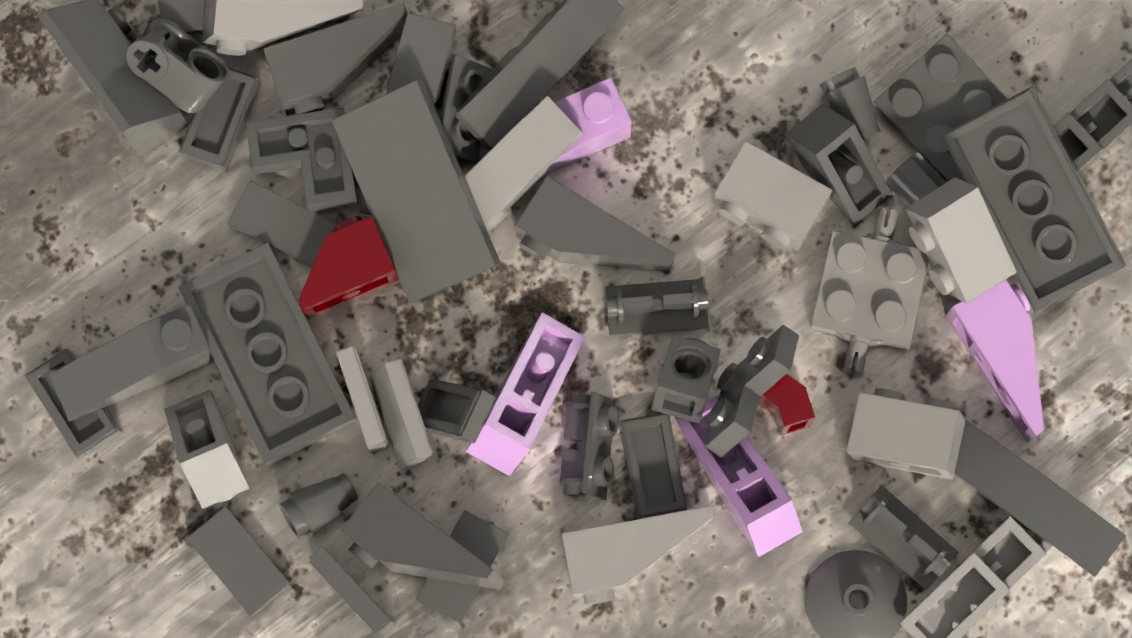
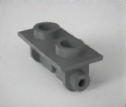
M453 54L449 68L445 70L444 74L445 84L440 101V107H443L442 115L438 117L455 157L471 163H477L480 142L454 114L493 69Z
M705 279L605 286L609 336L709 328L707 312L709 303L708 292L705 289Z
M591 391V395L573 394L572 403L567 404L564 439L567 441H581L580 450L563 449L559 484L564 485L563 495L583 497L585 493L598 499L606 500L607 487L613 481L614 464L610 455L612 437L615 436L618 430L619 416L615 407L616 401L598 392Z
M882 485L849 522L855 530L925 591L945 572L959 553Z

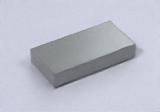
M351 346L337 351L336 354L369 451L373 454L388 449L387 445L390 444L357 349Z
M399 359L384 363L369 378L400 470L403 471L417 467L432 455L433 450L404 364Z

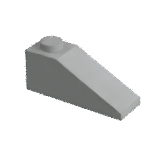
M206 0L202 43L217 45L216 51L221 54L246 55L247 50H253L349 18L363 9V0Z
M713 506L562 533L573 599L583 597L585 605L615 600L614 591L623 590L710 524L715 517Z

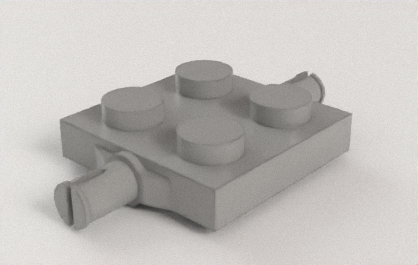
M881 207L878 209V217L873 235L857 236L837 231L832 232L811 330L837 335L849 343L842 370L850 374L855 355H858L854 375L864 374L863 370L869 347L885 345L910 350L929 259L927 254L920 251L919 248L904 246L898 241L893 240L897 219L900 214L894 209L890 210L887 227H884L888 208Z

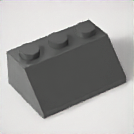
M84 0L47 9L37 15L140 159L188 126L180 108L176 107L167 96L146 80L137 76L130 69L126 60V52L131 43L125 35L131 32L132 29L115 6L107 11L99 0ZM150 55L144 61V64L148 65L154 58Z

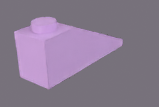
M611 78L567 96L555 103L582 131L583 136L549 166L547 171L551 173L631 137L632 121ZM484 146L481 147L478 152L479 159L481 160L491 149L486 150Z
M1004 280L968 304L963 301L956 304L948 312L946 318L1028 443L1044 431L1032 318L1027 312L1030 310V304L1023 291L1016 284L1010 286L1008 281Z
M542 312L495 395L496 399L475 444L470 443L466 452L510 476L530 450L585 336Z
M719 395L706 402L700 424L677 418L676 422L735 523L757 556L760 557L803 531L792 499L748 436L722 457L705 447L711 427L707 424V418L714 405L718 402Z

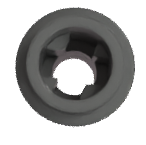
M855 67L820 84L824 93L821 99L825 105L854 123L863 140L881 131L877 124L878 121L865 76L860 77Z
M342 473L336 477L287 493L288 499L281 502L279 507L286 522L298 539L307 534L314 537L350 506V503L356 501L358 495L349 478Z

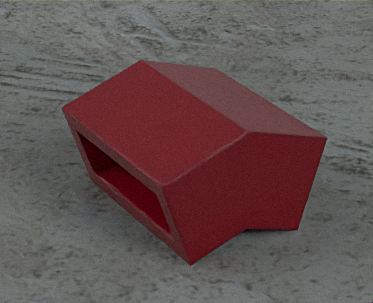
M788 374L784 375L760 396L758 405L774 416L780 436L809 428L815 419L806 387Z

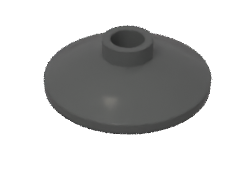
M850 550L829 557L817 567L806 588L805 607L811 626L821 638H893L901 627L900 622L906 616L907 594L902 578L889 562L871 552ZM860 590L867 596L865 608L855 609L850 605L849 595L852 591Z

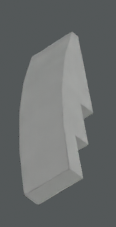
M549 96L525 116L464 177L488 233L514 210L512 206L548 174L547 168L583 136L582 131Z
M1009 515L900 622V625L913 638H961L1010 591L1013 585L1047 554L1046 552L1052 546L1048 545Z

